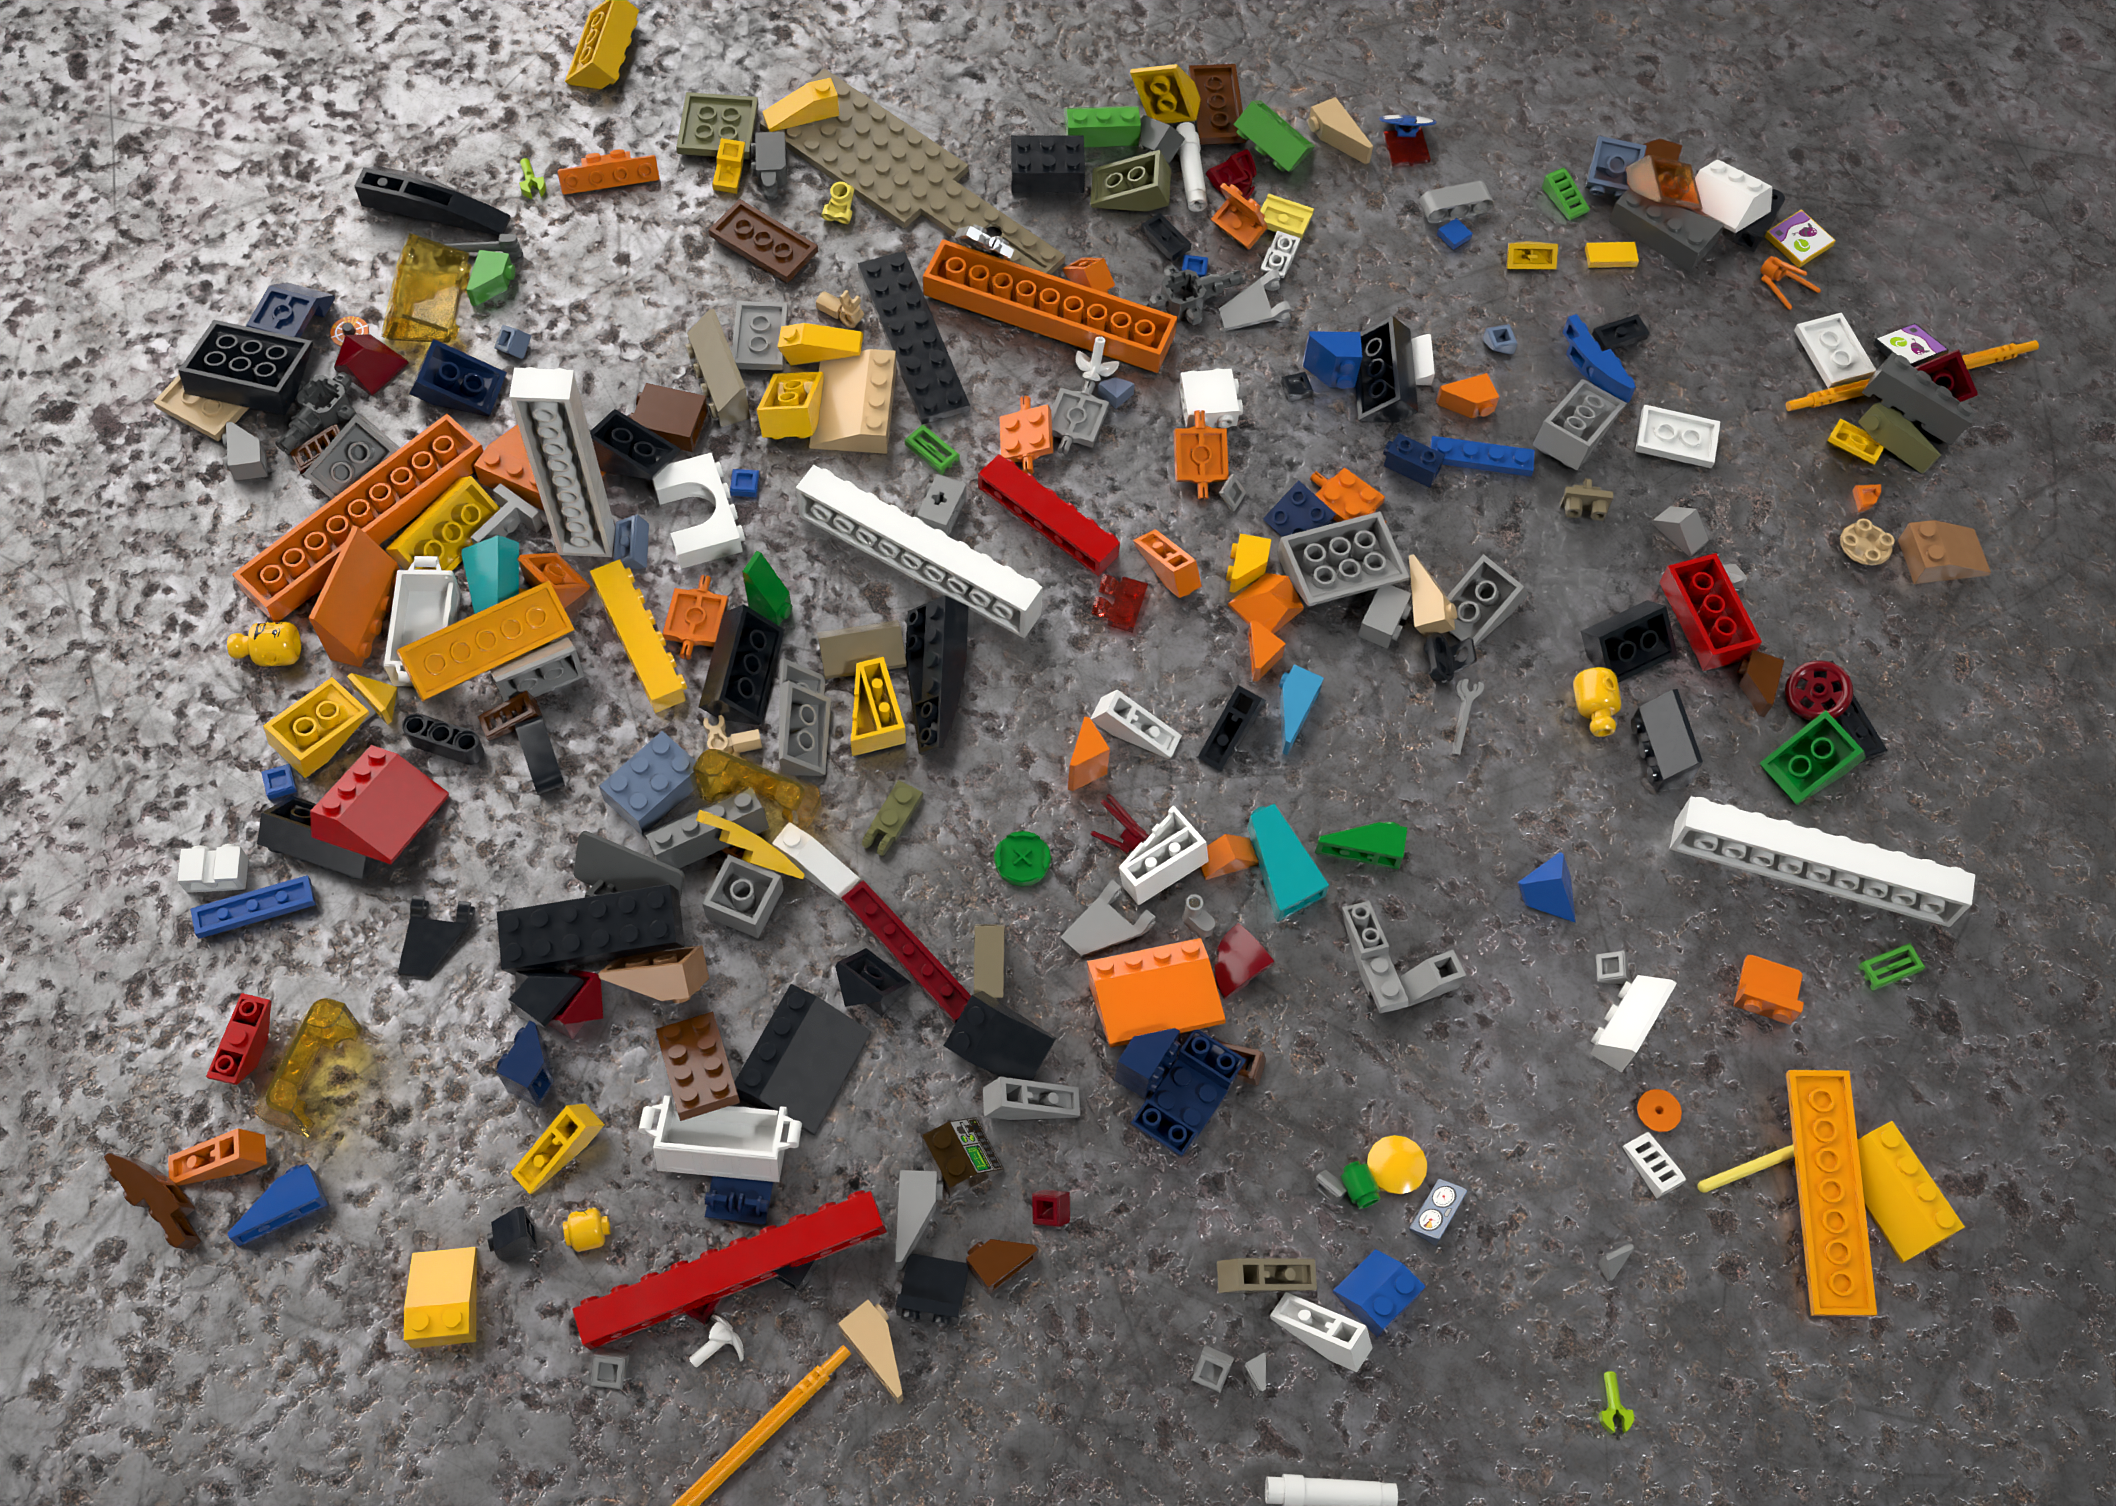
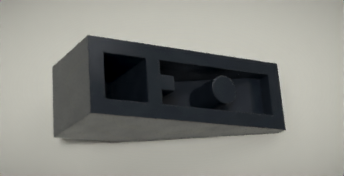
M1237 685L1197 758L1223 771L1254 724L1266 700Z

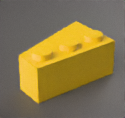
M884 657L859 662L856 665L850 741L852 756L906 743L905 725Z

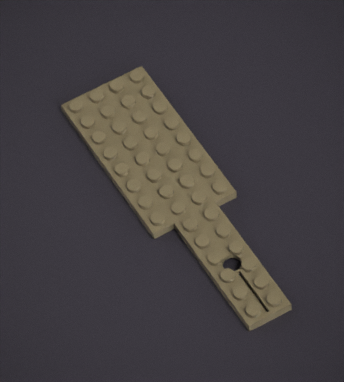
M825 68L807 83L827 78L832 79L838 94L839 116L774 131L785 132L786 148L834 181L845 182L853 186L854 194L904 229L920 215L953 237L959 228L973 227V224L984 229L996 227L1002 232L1000 237L1009 242V247L1015 249L1011 258L1005 260L1050 275L1065 262V255L957 182L969 172L968 164ZM763 119L759 123L760 130L769 132L765 119Z

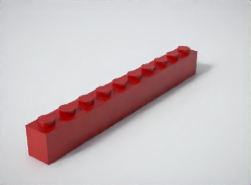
M864 1190L854 1192L847 1197L848 1200L841 1203H826L818 1208V1212L808 1216L806 1214L793 1216L788 1220L789 1223L780 1227L776 1225L765 1227L759 1231L760 1235L750 1239L747 1237L735 1239L729 1243V1247L722 1250H707L700 1254L699 1259L689 1263L687 1260L677 1262L670 1266L669 1271L661 1274L658 1272L649 1273L640 1278L641 1282L631 1286L622 1284L610 1290L611 1293L600 1298L599 1296H592L582 1300L580 1306L572 1309L582 1345L589 1350H593L778 1276V1274L772 1272L789 1264L790 1267H797L813 1260L816 1261L887 1233L875 1197L871 1191L866 1193Z

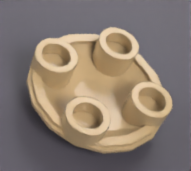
M1864 518L1846 527L1840 536V545L1852 560L1871 566L1882 564L1888 560L1895 542L1891 534L1885 533L1881 528L1872 525L1870 520Z

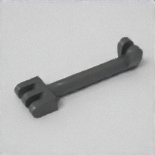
M500 234L499 241L435 243L432 250L439 265L446 263L447 253L479 252V250L492 252L502 251L509 254L510 258H519L523 255L515 234Z

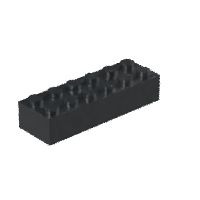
M671 884L497 912L501 970L515 975L517 971L553 969L685 948L679 890Z

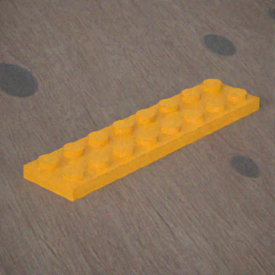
M1789 1070L1786 1072L1811 1316H1877L1850 1071Z

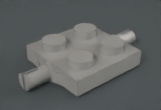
M973 224V227L959 228L954 236L955 239L968 245V248L1002 259H1010L1015 250L1008 246L1009 242L999 236L991 237L987 235V230L976 224Z
M1089 379L1086 380L1082 391H1071L1064 388L1059 390L1051 409L1052 435L1062 439L1057 449L1061 454L1063 449V454H1068L1071 443H1078L1091 448L1095 444L1109 409V402L1092 395L1096 385L1093 380H1091V383Z

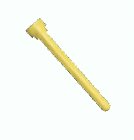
M1793 1144L1702 1180L1698 1183V1190L1706 1193L1794 1157Z

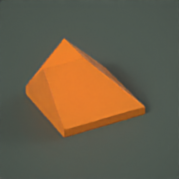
M1265 573L1228 603V607L1249 626L1251 621H1257L1273 634L1304 609L1289 577Z

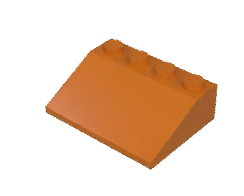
M517 424L486 447L475 462L474 468L481 484L494 489L501 483L531 506L545 511ZM600 470L601 476L603 477L606 472Z
M357 526L352 527L315 603L309 620L330 660L361 667L365 658L367 659L371 654L372 643L375 636L379 635L382 630V621L386 613H389L392 609L397 570H400L392 557Z
M1201 938L1087 961L1089 987L1110 1048L1129 1044L1131 1039L1138 1035L1176 1028L1180 1033L1226 1023L1210 960Z

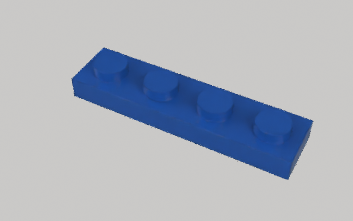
M1432 436L1430 440V448L1445 454L1442 465L1532 476L1535 452L1533 449Z
M306 875L190 908L195 935L200 939L316 905L311 879Z

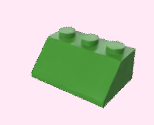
M1261 100L1251 101L1234 123L1238 128L1236 132L1243 139L1248 141L1250 138L1256 143L1255 149L1264 156L1270 155L1275 160L1273 164L1283 172L1285 170L1288 172L1293 171L1315 147Z
M1139 107L1064 108L1066 135H1084V147L1139 146L1141 129Z

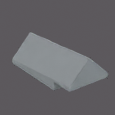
M784 658L780 660L779 763L782 775L824 776L826 774L831 698L824 696L825 676Z

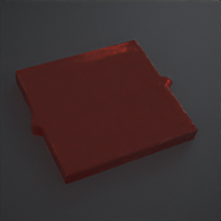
M1419 128V131L1416 132V137H1397L1396 130L1383 132L1392 167L1405 165L1412 167L1414 164L1431 162L1422 128Z

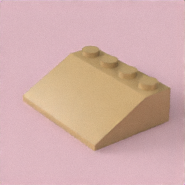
M868 349L861 351L859 356L820 361L819 372L824 373L819 421L814 435L810 436L809 449L887 454L897 370L896 351Z

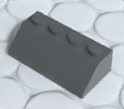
M747 786L644 832V836L656 860L680 869L725 847L731 846V844L719 841L722 829L696 821L699 810L734 822L754 834L770 827L763 807L753 788Z

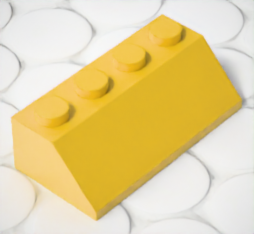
M605 0L589 12L565 79L567 84L603 89L617 81L620 75L618 72L619 68L626 58L624 55L625 50L632 40L630 37L631 33L638 23L636 18L639 9L628 0Z
M472 476L459 477L385 550L404 570L409 569L414 562L415 556H438L442 571H452L463 561L462 549L473 545L471 536L497 513L500 507ZM416 567L415 570H436V567Z
M1893 1121L1867 1133L1857 1140L1865 1209L1901 1263L1941 1243L1965 1228Z

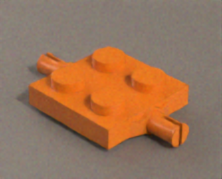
M1022 396L1020 397V411L999 417L1001 456L1013 462H1022L1023 472L1032 475L1034 473L1033 460L1053 453L1052 414L1048 404L1031 408V398L1029 396H1024L1023 398Z
M1196 410L1194 411L1195 426L1175 428L1173 431L1175 482L1197 484V498L1205 500L1209 499V483L1226 482L1229 478L1227 428L1205 426V411Z
M1345 467L1330 479H1326L1317 471L1310 477L1311 481L1321 487V490L1315 495L1336 513L1333 519L1337 522L1375 513L1385 500L1384 495Z
M705 575L700 576L697 589L674 588L662 635L664 640L681 642L683 644L679 655L682 659H685V657L687 660L691 659L694 645L715 646L723 612L727 611L728 596L714 594L708 590L711 582V577L706 575V578Z

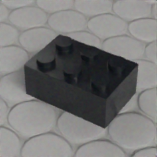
M1011 135V193H1084V135Z

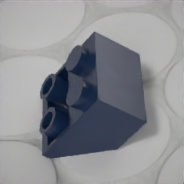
M529 1020L525 1028H520L516 1033L514 1045L510 1051L501 1056L497 1064L496 1073L507 1092L539 1107L553 1085L554 1078L545 1042L536 1024Z
M1172 1028L1134 1036L1117 1062L1114 1081L1144 1099L1150 1091L1155 1093L1163 1080L1162 1075L1165 1067L1170 1069L1178 1057L1177 1051L1181 1045L1178 1042L1180 1031Z

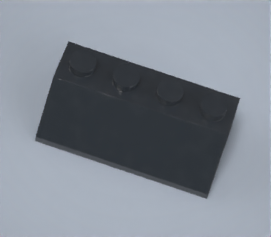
M1391 316L1360 333L1362 361L1356 381L1358 420L1360 422L1398 423L1418 413L1411 331L1402 322Z
M744 604L723 612L699 708L718 719L719 715H722L726 721L761 725L785 629Z
M290 796L261 813L257 844L267 847L271 852L294 856V859L298 861L311 862L320 865L324 870H335L344 873L351 879L367 877L376 871L381 862L312 838L310 811L316 805L315 803Z

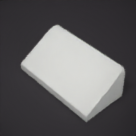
M1425 334L1411 339L1416 385H1432L1435 375L1431 334Z

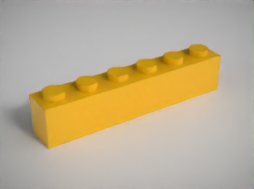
M619 559L591 570L590 574L593 585L654 712H660L686 701L683 691L687 689L682 674L676 675L673 669L677 667L672 653H666L663 648L666 646V642L661 631L655 632L653 628L656 622L651 610L645 611L642 605L645 603V599L640 588L634 589L632 585L635 579L629 567L624 568Z

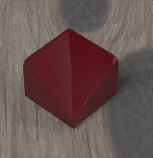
M1040 1190L1032 1193L1033 1224L1056 1227L1068 1224L1070 1222V1192Z

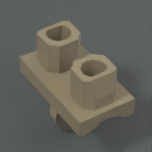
M1585 478L1583 485L1566 486L1563 498L1560 500V507L1565 508L1566 516L1570 518L1580 517L1582 510L1591 511V518L1593 520L1603 521L1613 500V492L1600 490V487H1593L1592 480Z

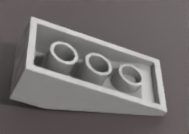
M1582 379L1544 420L1533 442V446L1540 449L1542 453L1558 459L1565 466L1578 470L1627 403Z

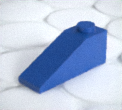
M308 1164L304 1166L297 1165L288 1169L286 1174L278 1177L227 1233L229 1239L239 1247L327 1206L328 1203L315 1171Z

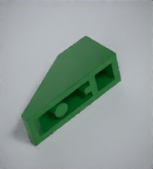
M756 551L742 571L748 606L779 626L782 620L787 619L792 611L793 606L791 604L790 592L763 554Z
M1378 822L1319 836L1315 853L1399 869L1404 856L1408 827L1400 826L1395 822Z

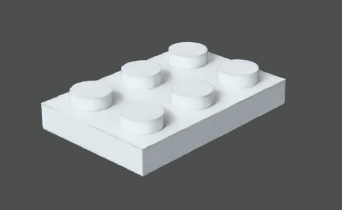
M1842 312L1800 323L1795 327L1796 335L1828 389L1870 378L1875 373V367Z
M1644 405L1641 412L1635 451L1712 468L1715 462L1720 421Z

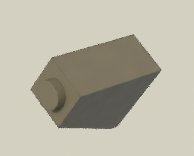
M975 924L974 994L984 991L997 1000V998H1003L1004 925Z

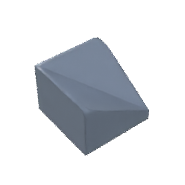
M1510 324L1485 329L1483 340L1493 351L1505 354L1515 353L1518 343Z
M502 325L494 349L523 359L532 335L516 328Z
M1115 377L1098 384V395L1117 409L1134 395L1135 385L1132 382Z

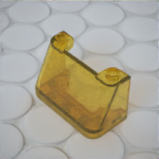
M409 233L396 264L381 337L389 340L432 342L435 339L442 343H449L451 339L455 340L459 331V325L455 324L456 319L453 317L462 279H468L471 264H468L469 253Z
M708 749L699 756L693 766L701 799L713 802L715 797L720 794L726 793L729 795L735 792L738 786L743 788L749 786L753 788L755 793L777 801L784 808L782 818L788 820V822L804 832L807 831L821 805V792L818 786L738 752Z
M329 998L319 999L299 1018L256 1100L255 1112L262 1121L305 1137L309 1136L315 1123L305 1114L308 1106L307 1103L298 1099V1092L322 1046L336 1051L338 1044L344 1040L350 1039L356 1042L363 1029L345 1003Z

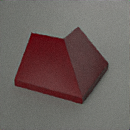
M371 334L346 335L334 369L339 373L345 372L348 374L355 385L373 396L408 364V360Z
M1959 349L1915 367L1918 371L1926 372L1938 386H1944L1950 390L1952 396L1960 402L1978 395Z
M574 969L569 970L568 974L581 978L584 983L547 1025L573 1040L586 1021L603 1019L601 979L597 973Z

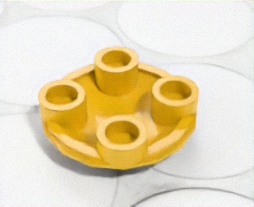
M1396 1135L1384 1137L1373 1145L1368 1154L1367 1164L1380 1191L1394 1194L1409 1193L1418 1189L1426 1176L1427 1161L1424 1152L1417 1143L1407 1137Z

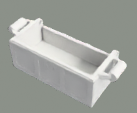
M415 556L414 562L408 570H397L384 668L393 686L414 687L396 650L450 626L458 620L461 590L452 571H442L438 556ZM436 567V570H415V568Z
M664 1096L663 1104L643 1108L638 1131L655 1139L653 1150L657 1171L779 1182L785 1149L797 1148L799 1146L802 1123L789 1118L787 1107L780 1106L779 1115L776 1110L728 1106L680 1121L675 1102L673 1111L671 1096ZM655 1112H661L657 1131L651 1130Z

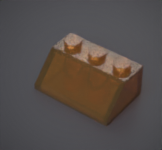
M1647 155L1625 167L1627 184L1631 191L1658 203L1695 211L1703 209L1691 164Z

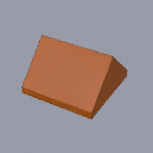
M558 553L520 555L518 558L524 579L532 587L550 581L563 608H566L591 587Z
M1084 716L1069 766L1068 790L1071 791L1106 775L1108 771L1110 748L1092 720Z

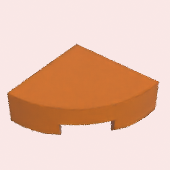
M1881 484L1855 485L1852 491L1858 512L1869 510L1875 505L1881 494Z

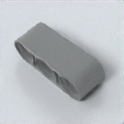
M1483 181L1431 190L1424 193L1419 199L1427 221L1432 224L1483 214L1494 205V201Z

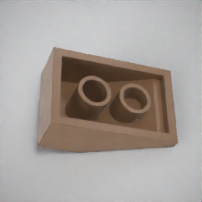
M1936 520L1913 522L1907 525L1898 539L1914 584L1989 576L1991 574L1973 528Z
M702 945L616 958L598 973L599 978L660 1001L672 1000L673 1003H682L690 1000V997L699 991L700 987L709 980Z

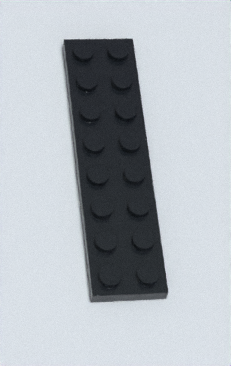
M901 251L858 263V271L889 347L892 351H896V364L921 425L969 412V401L906 252Z

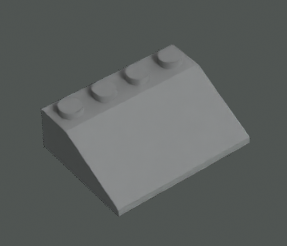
M1380 511L1280 538L1277 556L1285 575L1289 577L1292 585L1308 607L1403 582L1410 578Z

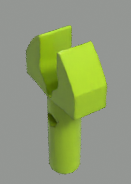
M521 159L520 164L525 176V181L519 182L522 194L532 199L530 190L534 186L538 188L542 197L546 191L543 176L536 178L529 159Z
M1607 1371L1604 1373L1608 1407L1605 1411L1599 1413L1600 1424L1606 1431L1613 1434L1615 1432L1613 1416L1616 1414L1622 1421V1432L1624 1434L1634 1422L1633 1409L1627 1410L1621 1405L1617 1375L1614 1371Z

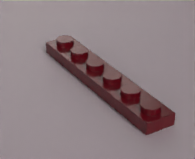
M864 880L841 897L842 903L947 1017L956 1024L971 995Z

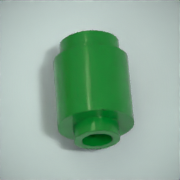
M1355 1161L1343 1168L1344 1173L1340 1178L1353 1204H1357L1359 1209H1364L1381 1200L1379 1195L1380 1188L1368 1164H1361L1360 1161Z

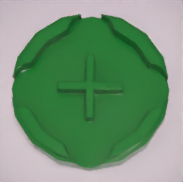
M1027 831L1012 832L996 846L994 854L996 871L1003 880L1011 885L1020 887L1034 885L1041 881L1049 871L1051 863L1050 849L1046 842L1044 843L1035 833Z

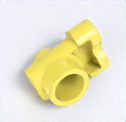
M836 182L830 189L832 197L829 204L824 205L821 216L827 221L835 220L842 224H849L853 213L850 208L854 187L845 182Z

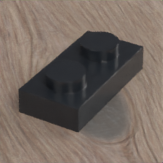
M1161 213L1141 224V232L1171 262L1191 250V243Z
M1636 314L1596 327L1591 335L1598 342L1601 350L1605 351L1608 349L1615 350L1646 340L1650 332L1639 315Z

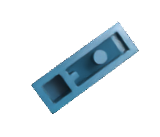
M1293 665L1290 673L1285 672L1278 686L1282 688L1280 695L1282 753L1288 755L1321 691L1324 677L1297 665Z

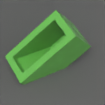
M479 250L466 289L471 306H477L508 289L510 280H513L515 277V266L512 265L509 254Z

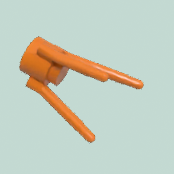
M1769 257L1760 269V273L1764 275L1761 280L1772 289L1788 310L1792 309V305L1773 283L1774 280L1780 281L1786 275L1817 293L1821 292L1820 288L1796 275L1806 276V271L1785 263L1777 257Z

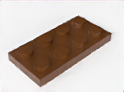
M1236 64L1189 65L1188 76L1195 82L1201 98L1195 121L1200 145L1246 143V140L1236 132L1238 128L1234 125L1243 113Z
M741 199L708 230L710 237L786 283L818 252V245Z
M713 1011L656 1029L680 1121L740 1103Z

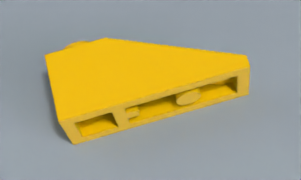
M827 78L807 83L764 110L763 116L769 132L839 116L838 94L832 79Z
M808 323L781 326L778 349L790 365L859 356L863 333L861 331Z
M586 1104L566 1105L511 1171V1174L529 1194L535 1193L585 1149L605 1124Z

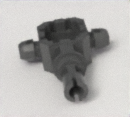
M1169 265L1164 268L1161 294L1152 296L1149 299V306L1159 311L1166 309L1168 314L1177 316V320L1187 318L1191 324L1196 325L1202 322V310L1205 300L1210 297H1217L1219 293L1223 292L1224 288L1243 284V277L1239 269L1221 276L1217 273L1213 275L1208 273L1204 277H1199L1195 271L1189 269L1179 271L1174 265ZM1180 288H1183L1184 291L1189 290V292H1193V296L1186 298V301L1183 302L1182 299L1173 298V293L1179 292Z
M341 372L333 379L319 375L313 376L308 383L301 381L297 393L300 411L291 417L290 429L275 442L276 446L281 451L289 454L301 438L313 435L315 433L314 430L318 426L326 429L338 424L340 421L348 423L357 414L354 408L351 407L346 393L352 383L351 377L345 372ZM332 394L334 399L330 402V408L325 406L323 409L321 407L316 409L314 405L319 401L318 396L323 398L325 395L330 396Z

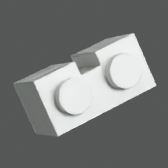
M234 844L222 845L217 847L215 851H210V848L201 845L193 846L192 849H181L177 881L186 893L246 890L249 858L241 846Z

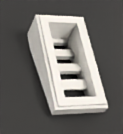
M1649 1132L1623 1146V1149L1656 1199L1681 1186L1687 1180L1681 1170ZM1647 1144L1649 1149L1638 1154L1635 1149ZM1653 1154L1656 1159L1648 1163L1643 1160ZM1660 1164L1662 1169L1654 1173L1651 1168ZM1667 1174L1669 1179L1661 1182L1659 1178Z

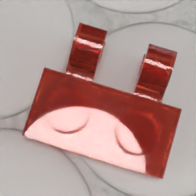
M1103 574L1098 592L1113 595L1116 598L1114 604H1111L1107 599L1096 596L1091 614L1108 618L1107 626L1133 633L1148 583L1122 576L1120 583L1114 577Z

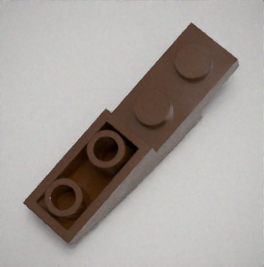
M107 1153L104 1156L109 1165L108 1172L115 1180L119 1181L124 1189L123 1195L125 1199L133 1206L149 1208V1214L155 1221L161 1224L165 1231L164 1237L172 1247L193 1249L201 1242L186 1218L196 1208L171 1179L141 1160L113 1153Z

